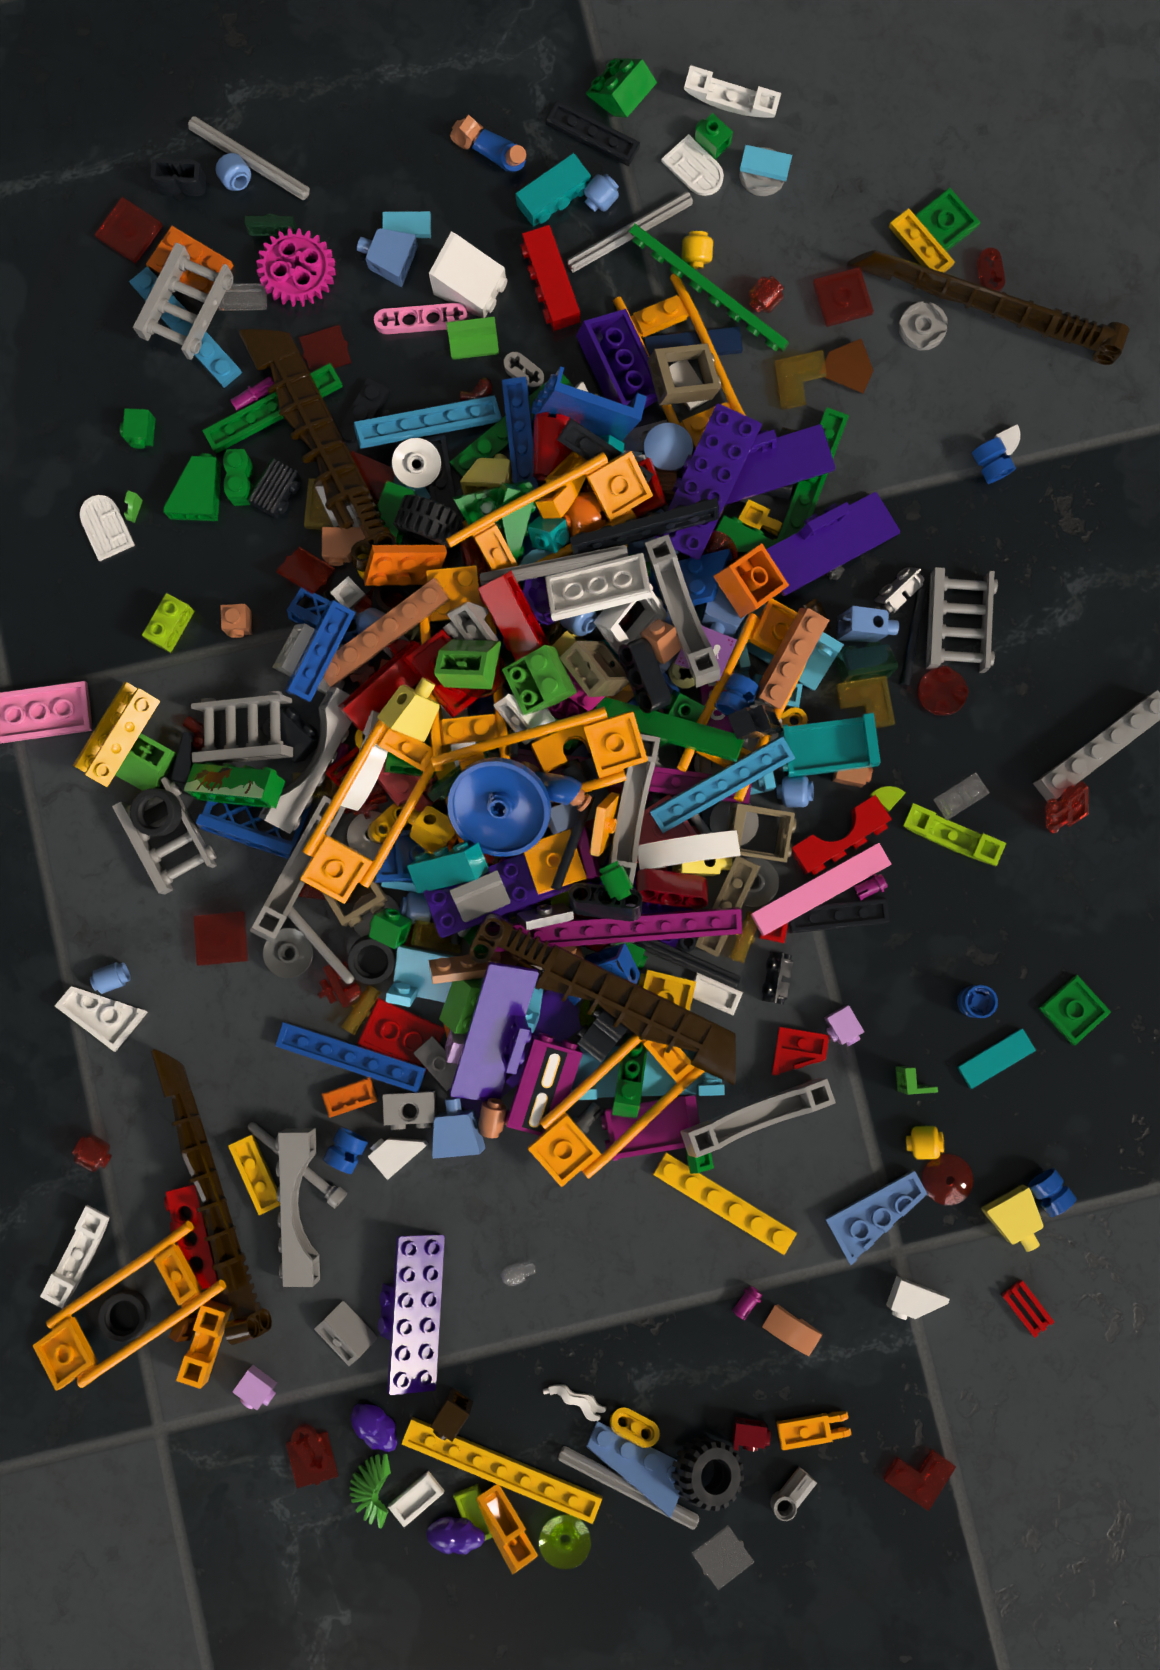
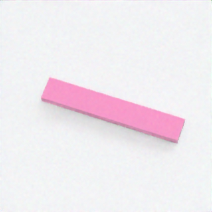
M880 843L750 915L762 936L890 866L891 862Z

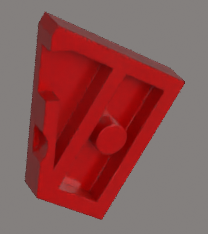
M779 1026L771 1074L777 1076L780 1073L825 1061L830 1035Z

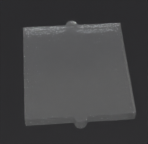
M726 1526L692 1553L703 1568V1574L708 1575L718 1590L754 1563V1560L744 1548V1542L742 1540L739 1541L729 1526Z

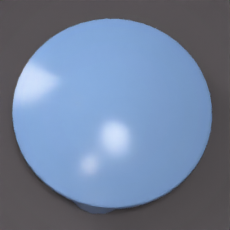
M662 423L655 426L648 432L644 441L646 458H651L653 465L661 470H680L688 455H692L693 442L690 434L685 428L675 423Z

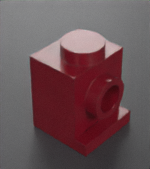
M734 1417L731 1439L734 1450L739 1451L740 1445L745 1450L758 1451V1448L765 1449V1446L770 1445L771 1430H767L765 1421Z

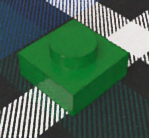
M711 1152L698 1158L689 1156L687 1153L690 1174L714 1168Z

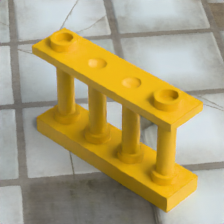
M124 681L73 766L85 772L86 776L108 787L160 701L138 687L136 688Z

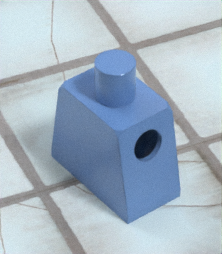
M377 229L373 240L360 237L357 251L367 254L366 262L368 268L400 287L403 286L418 248L416 235Z
M718 585V592L714 601L704 605L701 625L734 638L749 614L740 618Z
M852 606L837 616V640L877 642L887 635H897L899 622L898 620H888L889 613L887 610Z
M446 1098V1112L439 1113L434 1118L433 1159L481 1154L485 1150V1143L482 1135L479 1134L480 1129L478 1128L475 1111L461 1110L460 1098Z

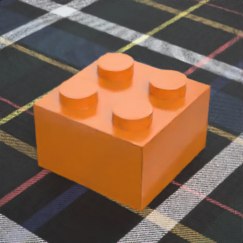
M762 543L713 576L740 618L755 611L789 586Z

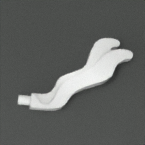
M564 1384L551 1385L543 1389L544 1394H558L562 1397L564 1403L579 1406L585 1417L590 1421L600 1420L601 1416L595 1413H602L607 1409L605 1406L598 1404L591 1394L575 1393Z

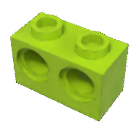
M166 593L142 636L149 642L171 653L195 611L188 604Z

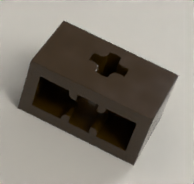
M452 1387L435 1413L430 1426L434 1429L433 1433L442 1440L448 1439L453 1442L470 1415L473 1401Z

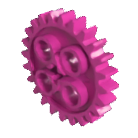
M298 228L296 234H293L291 229H288V235L286 236L279 231V239L270 236L272 244L263 243L265 251H259L261 259L256 261L259 268L257 269L258 277H261L260 283L261 286H265L266 293H272L274 300L281 297L283 305L288 300H291L292 307L295 306L296 301H300L302 307H304L305 300L307 299L311 304H314V296L322 299L321 291L329 292L327 284H333L332 276L336 275L334 268L335 260L331 258L333 257L332 251L327 249V243L325 241L320 243L319 235L312 239L309 230L305 236L302 235L300 228ZM287 251H293V252H294V253L291 254V255H285V254H284V253L287 252ZM310 259L317 260L315 263H307ZM278 272L286 273L283 276H276ZM301 280L309 281L304 285L299 284Z

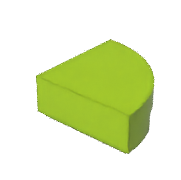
M887 786L875 790L870 796L876 795L885 810L889 812L906 792L896 787Z

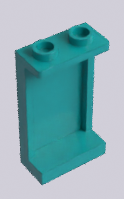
M874 713L864 714L863 717L820 723L788 726L786 724L782 727L783 732L778 733V737L781 735L784 737L795 756V759L782 766L783 772L788 771L789 778L878 767L881 763Z

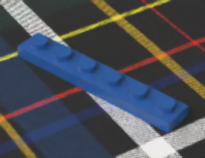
M288 1022L282 1023L275 1045L276 1047L416 1093L419 1092L426 1067Z

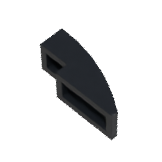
M760 705L753 709L745 707L727 715L737 739L759 738L783 731L773 707Z

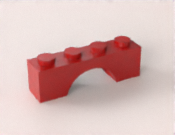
M876 795L851 810L852 825L850 831L842 840L828 842L811 835L792 847L791 854L805 875L809 872L813 875L826 868L823 863L832 858L834 862L847 855L844 850L851 845L856 849L867 842L865 837L870 833L874 832L875 835H878L888 828L886 823L892 819Z

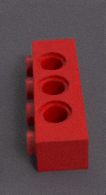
M193 1183L166 1191L164 1205L167 1212L170 1211L172 1219L170 1222L171 1233L187 1221L193 1224L194 1229L192 1231L197 1235V1242L195 1244L191 1243L186 1234L177 1241V1245L181 1249L201 1288L206 1289L219 1281L216 1270L212 1268L215 1262L210 1241H205L204 1237L208 1236L202 1211L197 1213L196 1208L200 1207L195 1184ZM183 1206L191 1209L192 1215L190 1219L182 1215ZM194 1256L200 1257L202 1259V1268H197L194 1266Z

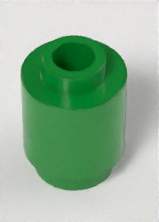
M618 861L599 870L602 875L600 879L610 899L616 897L617 901L631 895L630 889L633 888V885L623 865L620 866Z

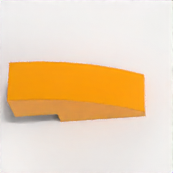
M572 451L545 478L546 483L585 463L587 460ZM586 474L535 501L543 519L563 517L578 496Z
M494 1485L476 1498L501 1555L512 1574L516 1573L538 1556L524 1532L526 1528L500 1485Z

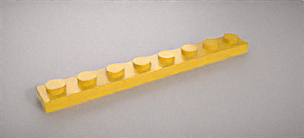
M412 1417L402 1445L593 1524L602 1501L601 1495L457 1435L453 1442L448 1439L442 1440L433 1433L434 1429L430 1427L431 1424Z

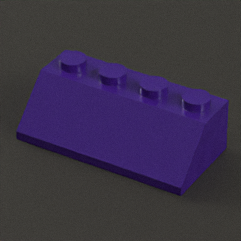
M623 309L583 321L576 337L604 397L627 406L638 393L647 396L644 409L658 401L647 363L649 357L627 310Z

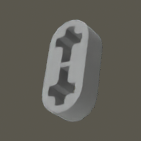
M511 352L506 355L504 368L510 377L526 376L528 390L533 392L544 384L543 371L518 352ZM518 360V361H519V367H520L522 370H520V369H519L518 367H516V366H514L513 368H511L510 362L512 361V362L515 363V362ZM526 373L531 377L537 375L538 382L533 381L529 383V377Z

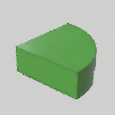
M131 491L126 493L124 502L128 503V510L124 512L127 521L135 523L143 500Z

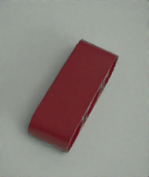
M641 869L636 873V890L641 893L643 902L690 909H701L708 904L707 880L702 876L656 869Z

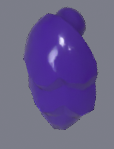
M538 577L525 580L523 594L536 619L546 625L557 622L551 618L545 578Z
M368 1404L355 1405L351 1415V1423L356 1435L363 1439L371 1449H379L385 1452L395 1450L398 1443L394 1421L380 1407Z
M443 1517L433 1522L428 1527L426 1533L430 1545L444 1554L456 1553L466 1555L471 1550L480 1547L485 1540L484 1532L474 1526L469 1519Z

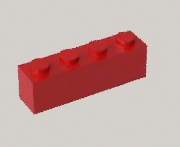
M550 225L522 233L521 253L524 259L528 258L530 265L527 266L531 280H536L538 287L535 288L538 301H543L545 309L542 312L546 324L551 323L553 331L580 323V310Z
M511 570L478 588L480 599L492 614V622L501 631L504 637V644L512 652L515 662L544 645L551 646Z
M411 640L338 705L339 709L357 729L363 732L371 711L380 713L401 685L404 684L415 689L414 685L420 679L404 661V658L421 646L418 642Z

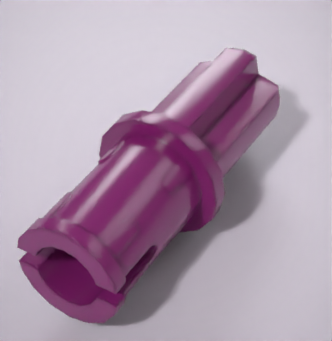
M267 377L253 387L247 386V390L231 398L230 401L237 412L269 394L267 389L274 385L273 378Z

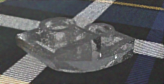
M974 773L933 800L945 819L948 820L990 792L978 774Z

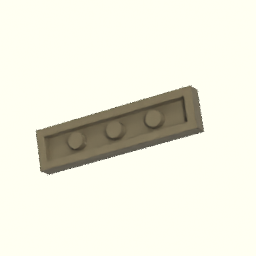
M736 856L712 909L742 908L761 866L743 857ZM728 935L699 937L696 947L718 957Z

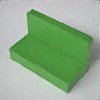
M495 317L446 322L452 359L496 355L499 353Z
M896 1066L898 1092L907 1095L938 1092V1087L928 1084L917 1085L916 1068Z

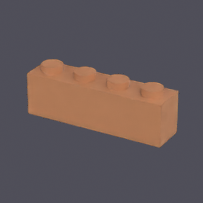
M810 608L799 609L758 684L760 689L755 697L756 699L770 707L781 710L826 628L829 619Z

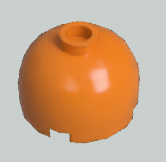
M580 492L571 507L563 515L562 518L566 519L570 537L580 532H592L606 525V519L601 520L600 512L603 509L594 492Z

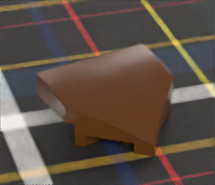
M862 338L830 351L819 375L864 394L874 370Z

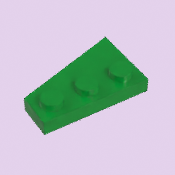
M529 480L512 483V485L534 490ZM501 486L452 497L468 525L496 510ZM497 520L495 524L500 529L499 520Z

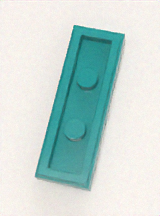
M1020 1028L958 1065L957 1068L969 1088L972 1089L1033 1053L1036 1049L1025 1031Z

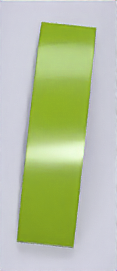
M914 803L903 827L934 843L993 866H997L1006 845L1003 841L984 833L979 834Z

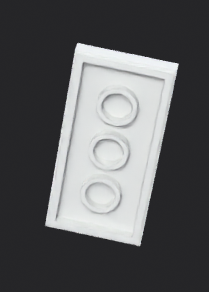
M643 553L545 577L550 613L553 621L652 598Z

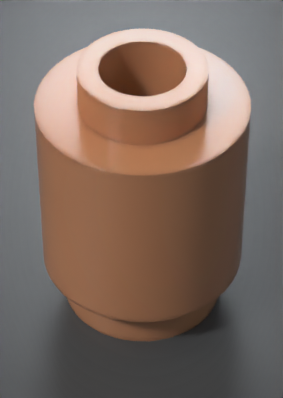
M489 1098L488 1102L482 1103L478 1123L480 1135L487 1138H498L499 1134L503 1131L507 1106L503 1104L502 1100Z

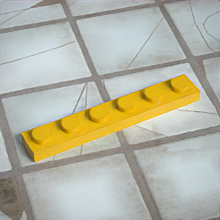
M667 1152L653 1173L654 1176L785 1255L797 1234L794 1230L703 1174H690L688 1165Z

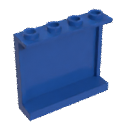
M560 367L556 374H551L548 383L546 382L543 391L540 390L537 399L533 401L530 413L534 414L532 423H534L535 416L538 413L549 412L548 417L556 418V414H562L576 420L597 436L611 435L622 441L641 421L647 396L637 393L626 406L560 383L564 370L563 367Z

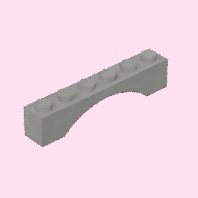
M669 534L645 542L646 556L671 622L676 629L680 646L696 688L720 680V667L693 606Z
M336 687L329 688L318 708L320 736L312 761L298 779L282 790L276 809L264 807L259 818L291 834L292 830L298 828L302 819L300 816L304 808H308L312 803L314 797L312 794L316 786L319 787L325 779L324 772L328 764L331 765L337 757L336 750L339 744L343 743L349 735L348 728L351 721L338 707L350 696L349 694Z
M1157 690L1147 695L1095 738L1036 780L1033 785L1049 803L1058 799L1160 720V692Z
M645 734L640 735L648 761L625 768L627 780L623 781L616 816L617 824L613 833L607 863L609 865L618 861L620 866L623 865L632 885L637 866L642 820L660 743V737Z
M323 796L250 932L272 943L275 940L305 882L300 880V876L312 856L305 854L302 850L332 799ZM339 807L324 833L325 835L331 836L346 807Z
M815 1078L680 1132L688 1155L698 1158L721 1149L725 1145L754 1131L820 1110L836 1102L828 1080Z
M286 1128L278 1133L275 1141L276 1150L279 1151L276 1174L280 1177L277 1200L280 1202L281 1212L278 1214V1227L281 1228L278 1249L282 1253L279 1276L283 1278V1287H313L320 1280L319 1254L311 1245L304 1232L299 1215L298 1199L303 1174L309 1162L316 1154V1128Z

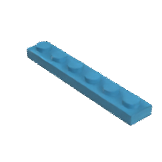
M146 267L129 282L146 301L157 277ZM172 294L169 303L186 310ZM167 312L162 313L160 317L171 330L184 336H188L193 326L192 323ZM205 332L201 340V348L194 355L222 387L225 388L242 372L212 337Z
M494 395L354 422V430L359 447L362 449L496 423L501 420V414Z
M781 735L737 760V762L728 765L650 810V813L661 832L665 833L795 759V756Z

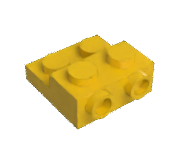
M646 969L645 974L640 973L638 986L669 1001H673L675 1004L690 1011L696 981Z

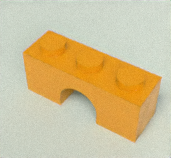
M583 724L534 739L535 742L531 744V749L542 772L548 773L567 763L563 746L569 740L577 739L582 741L588 752H591Z
M209 1300L200 1306L193 1328L195 1336L189 1351L184 1355L176 1381L199 1389L208 1382L225 1331V1325L230 1316L231 1306Z

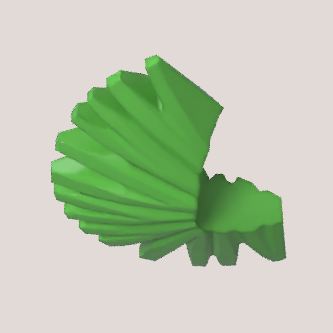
M379 1454L375 1455V1458L371 1456L370 1460L366 1459L367 1468L359 1465L358 1468L363 1475L354 1472V1479H351V1483L355 1486H350L349 1488L355 1491L351 1492L350 1496L356 1497L351 1499V1502H362L356 1509V1512L359 1513L366 1507L363 1520L367 1521L369 1518V1524H372L377 1516L379 1528L383 1527L388 1514V1509L378 1500L379 1491L387 1476L391 1474L387 1454L383 1455V1460Z

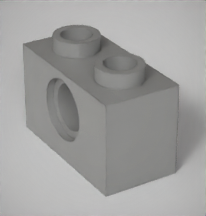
M436 1090L419 1091L417 1093L397 1092L383 1094L384 1125H391V1130L406 1129V1124H416V1128H430L431 1123H434V1118L437 1116ZM410 1103L416 1107L417 1112L414 1117L405 1115L404 1106Z

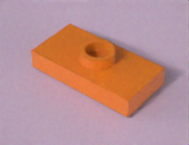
M370 1077L322 1094L329 1118L378 1101Z

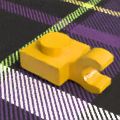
M748 499L738 518L742 521V525L750 529L752 527L759 530L764 528L774 536H778L782 528L780 521L768 517L770 509Z

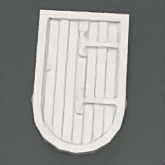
M689 134L661 159V162L697 195H712L722 186L724 178L723 169Z
M96 495L88 498L83 503L80 509L81 523L99 561L135 546L120 513V509L112 499L107 496Z

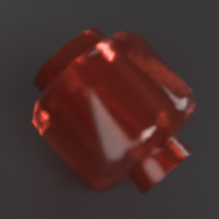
M762 276L748 292L751 298L749 305L758 313L762 310L765 313H771L783 300L784 294L782 291L784 287L773 276L769 278Z
M89 1134L86 1138L82 1136L71 1153L74 1155V1163L90 1172L97 1171L99 1167L105 1168L112 1157L108 1153L110 1144L93 1134Z

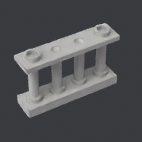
M175 243L133 326L138 336L149 341L154 333L183 345L181 350L187 359L192 360L194 354H197L201 348V340L226 290L232 287L233 274L229 266L223 264L220 272L217 273L191 261L185 246ZM189 270L213 281L214 284L209 294L180 282L179 279L183 271ZM178 291L203 302L204 304L199 314H193L169 303L172 293ZM167 312L192 323L193 326L188 336L158 324L162 313Z
M935 567L930 573L926 669L936 670L944 661L980 663L979 673H985L990 669V666H993L995 659L994 651H991L993 595L996 594L998 581L994 579L995 571H989L984 576L983 581L948 579V576H945V568ZM947 589L983 591L982 605L947 603V600H944V591H947ZM946 612L982 615L981 629L946 627V624H943V615H946ZM945 636L981 639L980 653L945 651V648H942V639Z
M269 691L267 696L216 701L214 698H203L201 703H192L191 709L204 712V747L202 752H192V762L197 764H204L205 762L225 764L293 757V747L283 745L280 731V704L292 703V698L282 695L280 691ZM270 705L271 741H268V745L261 746V743H258V707ZM248 708V743H246L244 748H239L236 745V709ZM225 710L226 745L223 750H217L214 747V711Z
M164 777L161 779L165 790L172 792L181 804V819L188 830L185 834L157 849L151 848L147 841L150 837L139 832L131 821V805L119 802L112 806L156 890L160 894H167L174 890L170 884L174 878L203 862L211 868L217 866L214 861L217 858L214 850L210 845L206 846L179 796L182 794L180 787L176 781L172 782ZM158 797L150 799L146 803L144 811L164 800ZM167 816L150 824V826L159 827L163 825ZM194 841L200 852L199 854L168 871L162 869L159 863L162 857Z

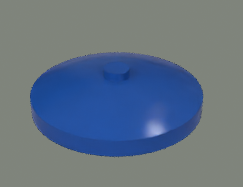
M485 758L470 764L457 776L448 795V814L457 834L464 842L467 841L468 845L479 842L482 852L492 856L508 857L528 851L543 837L551 817V801L541 779L525 765L507 758Z

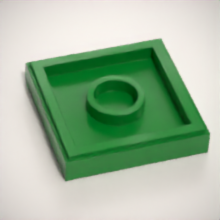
M950 187L915 214L946 252L969 235L981 223Z
M1077 974L1072 976L1038 1007L1073 1046L1111 1013Z

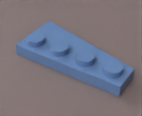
M912 1170L826 1217L825 1220L848 1263L852 1265L865 1250L867 1251L875 1244L874 1242L883 1233L891 1229L899 1218L907 1214L923 1199L927 1192L916 1172Z
M597 1421L586 1447L610 1468L620 1474L630 1485L641 1492L651 1503L662 1510L666 1516L671 1518L679 1498V1490H676L673 1485L676 1479L672 1478V1472L676 1468L672 1466L673 1461L677 1460L654 1448H641L615 1434L611 1427Z

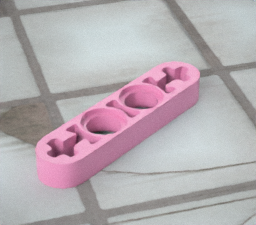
M460 303L388 308L376 312L374 323L376 329L382 334L447 330V323L444 322L443 312H446L447 315L446 322L468 320L466 308ZM434 312L440 318L437 322L430 323L426 320L428 314ZM454 312H459V320L454 319ZM410 314L415 316L416 320L413 324L406 325L402 322L404 316ZM395 316H398V321L400 325L396 326ZM387 317L389 320L387 326H383L382 324L383 318Z

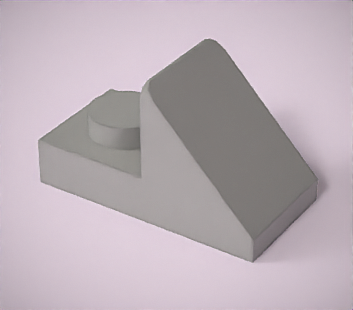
M467 601L447 613V616L465 640H499L484 620L489 609Z

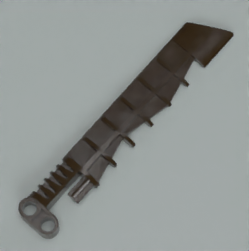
M876 250L863 253L847 263V266L889 281L893 276L913 285L914 290L919 288L939 299L963 303L966 309L969 307L976 308L991 314L990 318L999 317L1017 324L1016 327L1019 329L1025 327L1038 332L1043 338L1051 337L1068 344L1074 343L1095 351L1093 360L1102 365H1112L1122 354L1130 330L1127 325L1119 322H1111L1108 325H1097L1096 321L1089 323L1087 318L1080 320L1079 315L1070 316V312L1063 314L1061 309L1055 308L1052 310L1034 304L1032 300L1025 301L1008 295L1006 292H999L981 286L978 283L975 284Z
M260 329L240 330L239 334L257 370L271 367L274 385L270 386L267 390L269 393L277 392L280 406L279 414L295 430L291 433V438L293 440L302 439L311 449L310 452L302 457L303 462H318L320 476L314 480V484L317 487L323 486L327 501L325 506L328 510H332L341 529H348L350 525L354 524L346 507L350 506L365 536V539L356 542L352 546V562L357 570L365 572L369 556L366 559H359L357 557L360 554L370 555L372 545H397L395 536L390 532L389 528L384 527L386 522L380 519L382 514L376 511L378 506L372 504L374 499L372 496H368L370 491L290 333Z
M489 913L481 921L470 944L469 953L474 962L479 964L486 963L491 959L497 946L542 968L540 970L521 960L516 964L519 967L538 970L539 975L535 989L539 990L541 988L562 993L560 999L562 1002H565L569 995L590 1000L591 1003L586 1013L588 1015H591L596 1005L599 1004L615 1017L613 1027L617 1028L621 1022L638 1035L640 1040L645 1039L666 1044V1053H669L673 1046L694 1051L696 1053L691 1061V1065L732 1085L736 1083V1035L734 1032L555 944L551 947L548 945L547 940L541 942L539 941V936L531 937V932L525 934L522 932V928L518 930L513 928L514 924L504 920L499 914ZM491 921L497 922L500 925V929L496 932H490L486 929V924ZM478 944H483L489 950L486 954L480 955L475 952L474 948Z
M153 1049L151 1053L164 1098L170 1096L172 1098L175 1122H172V1126L177 1127L180 1154L192 1179L188 1180L189 1184L193 1182L195 1184L200 1207L196 1208L197 1213L202 1211L208 1236L204 1237L205 1241H210L215 1264L212 1265V1268L216 1270L218 1279H222L226 1283V1288L222 1292L223 1295L227 1294L234 1319L226 1323L225 1337L231 1345L255 1339L271 1329L272 1318L266 1308H261L260 1302L255 1303V1299L258 1297L257 1292L252 1293L255 1286L254 1283H249L252 1276L246 1273L249 1270V1266L244 1265L246 1256L241 1251L235 1232L236 1226L233 1225L227 1199L223 1193L218 1171L216 1170L184 1065L173 1057Z

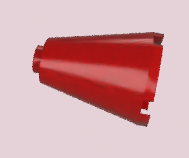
M543 412L535 416L533 477L537 479V483L540 485L546 483L545 478L573 451L556 439L570 418L565 415L556 414V418L548 417L549 412Z

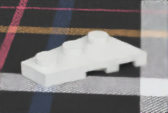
M72 986L55 1005L56 1008L114 1052L118 1050L148 1013L145 1010Z

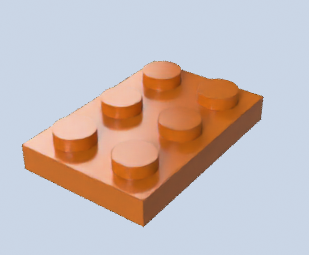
M174 226L170 227L146 263L150 270L160 275L175 243H179L185 246L191 261L217 273L220 272L223 264L228 265L230 270L234 266L232 261ZM189 270L183 271L179 279L180 282L209 294L214 284L213 281Z
M372 545L363 577L365 586L425 585L428 583L426 570L442 569L447 554L445 545Z

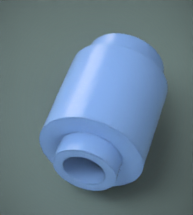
M115 962L93 970V976L90 977L93 989L95 991L98 990L101 994L125 986L126 982L131 980L129 970L124 962L120 964Z

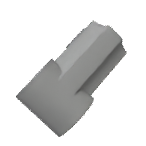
M798 1467L781 1490L775 1492L771 1497V1508L777 1518L782 1521H789L795 1517L797 1508L817 1484L801 1467ZM787 1500L790 1502V1506L786 1511L777 1510L778 1504L781 1501Z

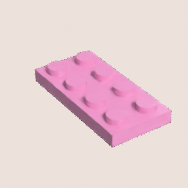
M85 681L0 693V744L93 731L88 683Z

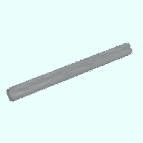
M196 116L189 120V130L226 153L240 155L250 168L301 200H305L309 196L310 188Z
M684 192L568 258V268L571 272H575L633 239L629 231L634 223L644 231H647L693 204L692 196L689 192Z
M625 545L485 572L480 574L481 585H484L510 570L517 582L563 573L627 557L628 551Z
M563 1446L558 1455L559 1461L665 1515L662 1510L645 1498L641 1492L630 1485L617 1472L566 1446ZM676 1504L671 1519L692 1530L695 1529L699 1522L698 1514Z

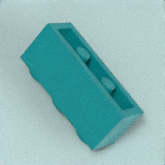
M573 153L516 193V204L533 227L538 223L542 224L557 210L565 209L571 200L577 196L585 195L584 189L591 181V175Z
M467 841L453 846V849L450 850L446 846L435 850L434 854H429V851L420 853L415 856V861L407 865L417 893L474 881L490 871L479 842L468 845Z

